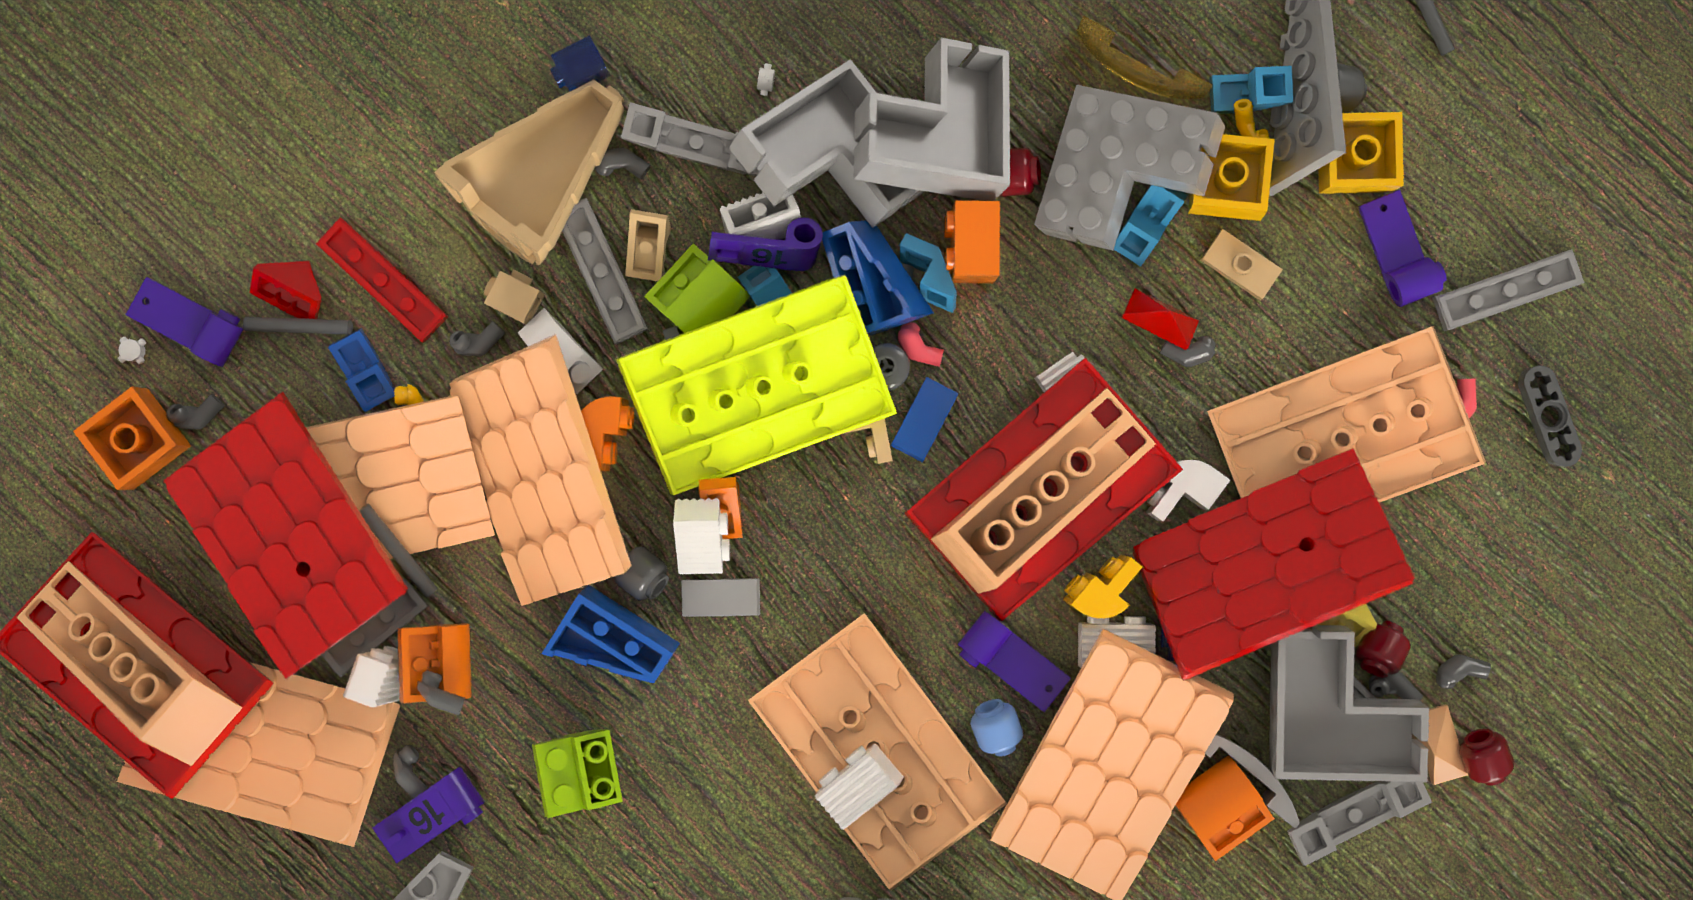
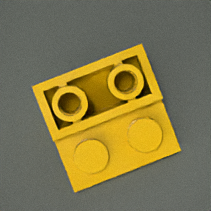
M1121 554L1117 558L1111 556L1099 570V573L1102 575L1100 579L1089 573H1085L1083 576L1077 574L1065 587L1064 591L1067 595L1063 600L1072 608L1090 617L1109 618L1116 616L1130 606L1118 595L1142 569V566L1129 556Z

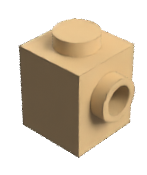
M514 269L511 275L500 271L497 277H491L485 287L484 296L487 298L484 304L527 324L534 318L545 294L530 286L533 280L530 277Z

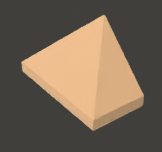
M1445 704L1429 709L1428 741L1420 742L1428 748V774L1431 784L1436 785L1468 775L1459 754L1460 745L1448 705Z

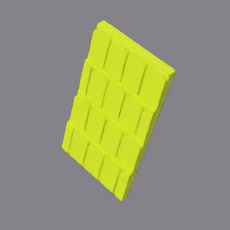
M846 275L823 281L616 359L671 495L698 487L700 479L723 478L897 414Z

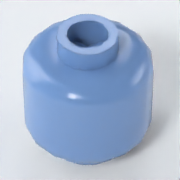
M992 699L981 703L975 709V714L971 718V728L979 748L985 753H995L996 756L1011 754L1023 738V729L1015 708L1000 699Z

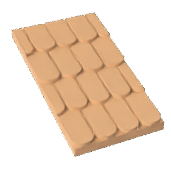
M1434 326L1207 411L1240 498L1248 496L1257 489L1297 474L1303 468L1353 448L1379 503L1486 463Z
M553 335L470 371L449 383L451 387L450 396H459L481 485L487 498L486 503L489 515L503 548L501 556L521 606L625 573L631 567V563L557 336Z
M448 396L306 427L357 509L360 510L366 504H369L409 554L434 548H444L495 535L459 396ZM376 537L389 559H392L393 556Z
M865 613L748 700L816 793L822 787L819 780L834 767L840 772L849 765L845 760L860 746L867 750L874 743L904 776L896 789L844 829L891 891L1007 804Z
M1102 629L991 834V841L1003 847H1008L1009 850L1036 863L1039 862L1042 866L1069 879L1072 878L1073 881L1100 894H1105L1106 897L1112 900H1122L1148 858V853L1169 820L1174 806L1203 760L1205 751L1227 717L1229 708L1234 702V693L1198 675L1183 681L1176 664Z
M251 663L274 684L260 697L256 705L235 726V729L214 753L210 754L207 761L184 784V787L174 798L354 847L400 704L393 702L372 708L345 698L343 696L345 688L294 674L285 679L279 670ZM124 761L125 764L122 766L117 782L164 795Z

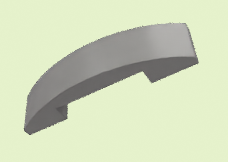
M630 102L621 139L711 167L751 176L758 175L755 171L749 174L729 149L739 132L734 134L666 115L664 111Z
M1216 733L1205 754L1211 758L1220 747L1268 788L1261 796L1264 804L1296 829L1300 824L1296 810L1280 782L1252 754L1231 740Z
M1377 781L1319 809L1300 821L1296 829L1292 827L1287 833L1302 865L1306 866L1336 851V845L1394 816L1402 818L1432 803L1423 782Z

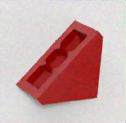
M309 261L260 263L253 267L250 294L296 318L318 319L322 297Z
M1136 288L1133 290L1121 317L1184 350L1188 349L1199 323L1198 319Z

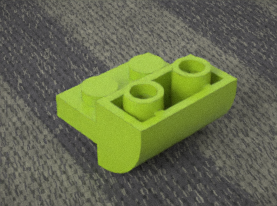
M693 243L644 297L683 333H687L715 321L733 316L749 299L750 295L713 259L708 261V256Z
M609 729L572 733L561 738L532 744L545 817L551 818L583 809L588 811L623 802Z

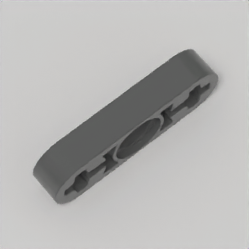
M1546 366L1526 368L1518 378V387L1543 456L1553 466H1572L1580 459L1582 446L1556 375ZM1535 376L1544 378L1545 383L1540 385V390L1530 386V382L1535 379ZM1551 395L1552 400H1545L1536 404L1535 399ZM1547 406L1554 407L1559 415L1557 423L1552 427L1546 426L1541 420L1542 410ZM1564 430V434L1557 435L1558 438L1548 437V433ZM1560 444L1569 446L1570 451L1565 453V458L1555 454V450L1560 448Z

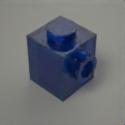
M590 35L551 55L556 66L550 68V71L560 89L566 86L569 91H572L592 80L600 82L611 76Z

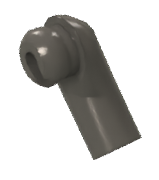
M622 147L607 149L601 164L596 166L595 170L602 176H609L613 173L614 169L625 168L639 179H643L651 165L629 149Z
M492 321L480 334L464 333L463 331L454 332L449 339V343L454 351L462 356L481 357L487 354L506 332Z
M1201 336L1198 341L1190 344L1188 349L1184 350L1165 340L1159 353L1185 367H1193L1209 361L1215 354L1216 344L1211 337Z
M210 394L199 407L173 404L167 411V418L177 428L199 430L204 428L225 407V404L218 397Z
M1461 654L1454 655L1440 665L1436 682L1441 688L1452 689L1456 683L1467 675L1485 680L1489 676L1491 664Z
M428 670L424 671L421 682L418 681L417 689L427 703L434 708L459 716L465 698L440 689L439 685L442 680L440 674Z
M405 745L401 750L397 749L392 757L395 780L414 799L428 789L413 772L412 764L418 761L419 753L412 745Z

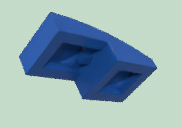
M362 328L328 346V349L347 378L345 382L364 412L394 397V386Z
M926 377L891 446L923 463L959 393Z

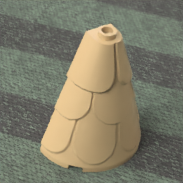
M592 80L537 108L536 113L496 132L489 139L445 161L443 166L439 167L434 173L458 203L463 202L467 210L473 214L471 217L489 234L518 257L528 263L533 264L535 262L537 265H540L546 259L549 251L554 248L575 204L579 203L594 167L601 164L625 111L622 105L624 99L613 87L607 86L605 88L597 81Z

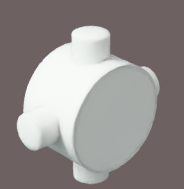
M765 63L764 68L759 70L757 89L761 90L760 95L767 96L768 91L772 92L775 70L771 69V64Z
M122 337L119 340L121 344L118 350L120 355L118 360L121 363L132 361L140 365L145 361L143 357L146 352L144 346L146 341L143 338L137 341Z

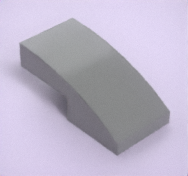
M760 578L681 580L682 617L760 615Z

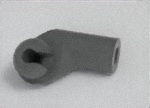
M1401 672L1388 675L1387 678L1373 675L1369 679V690L1376 697L1397 694L1401 699L1421 700L1423 698L1421 692Z

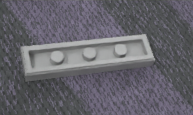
M588 199L580 200L578 204H575L562 232L614 344L617 345L649 329Z
M1573 249L1438 295L1432 299L1445 332L1583 284L1584 280Z

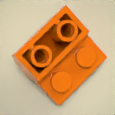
M621 397L596 399L586 405L581 411L600 471H610V464H616L618 445L612 442V435L627 436V429H633L634 407L629 406V400Z
M469 623L398 628L400 703L427 702L417 689L418 681L421 682L422 674L426 670L442 676L439 685L440 689L462 696L465 699L472 697Z
M1229 755L1188 783L1175 805L1215 861L1274 820L1258 791Z

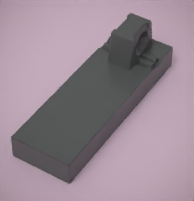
M405 578L403 581L408 587L406 593L321 654L339 677H342L353 668L357 654L368 653L371 651V648H378L397 633L398 628H403L428 608L427 604Z

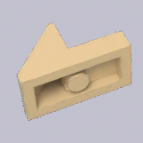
M631 209L625 276L657 282L664 275L666 243L671 232L668 215Z
M885 418L843 433L871 429L872 435L865 437L869 458L876 457L878 464L893 461Z

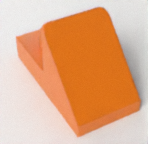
M736 477L700 479V498L703 500L707 498L711 500L719 499L720 512L728 513V535H722L723 539L743 538L740 490Z

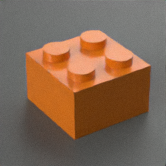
M955 201L952 210L946 211V216L944 217V238H951V248H946V252H944L946 270L949 271L953 283L994 284L1000 275V201Z
M130 387L73 431L117 490H135L191 447V444L182 432L175 427L174 423L168 420L166 411L148 388Z

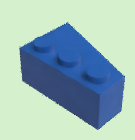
M867 220L852 221L823 232L822 241L833 277L846 275L868 336L876 335L934 314L877 226L872 228Z
M588 585L577 595L542 654L550 657L554 655L574 660L577 664L585 666L589 664L608 669L611 673L654 683L663 672L680 643Z

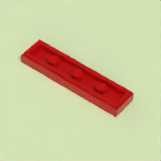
M340 217L316 243L421 342L425 343L449 317L345 219Z

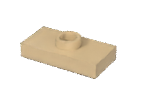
M1224 229L1220 230L1200 260L1258 300H1262L1283 270Z

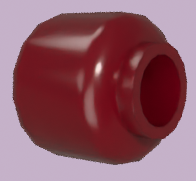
M1029 148L1010 149V185L1000 196L1031 194L1035 189V185H1040L1041 183L1039 156H1033Z
M1383 621L1382 624H1377L1375 630L1365 634L1355 652L1357 659L1361 662L1360 667L1364 671L1381 678L1397 674L1402 669L1411 649L1409 639L1403 634L1404 629L1396 623Z
M1485 728L1474 730L1466 735L1460 745L1459 754L1469 778L1477 783L1489 786L1498 785L1504 782L1514 769L1515 762L1504 736Z

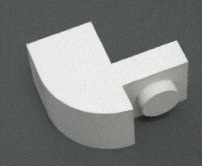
M545 308L518 332L527 346L553 335L557 336L576 394L603 370L599 363L574 340L570 333Z
M1198 460L1176 461L1183 470L1171 479L1164 488L1162 487L1147 500V503L1151 506L1146 513L1155 520L1163 522L1182 496H1185L1201 509L1209 510L1230 482V479L1205 462Z

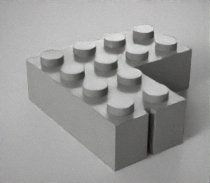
M940 38L925 57L924 101L869 92L855 111L854 142L859 143L854 148V179L981 201H994L1010 185L1009 50L978 45L962 64V67H958L972 51V43Z
M851 59L743 127L729 147L749 174L753 171L758 174L754 181L773 206H776L826 171H829L871 227L874 228L894 214L900 207H904L925 192L854 179V148L859 143L854 142L855 111L869 92L876 93V91Z
M1076 85L1034 225L1048 236L1074 242L1078 239L1083 244L1113 251L1134 181L1205 196L1214 166L1208 156L1216 158L1225 124L1218 113ZM1201 147L1204 148V150L1206 151V153H1205V152H1200Z
M1342 625L1312 626V631L1307 628L1271 644L1269 770L1275 779L1427 782L1428 748L1420 741H1428L1429 707L1419 699L1353 698L1355 632ZM1412 734L1418 739H1412Z

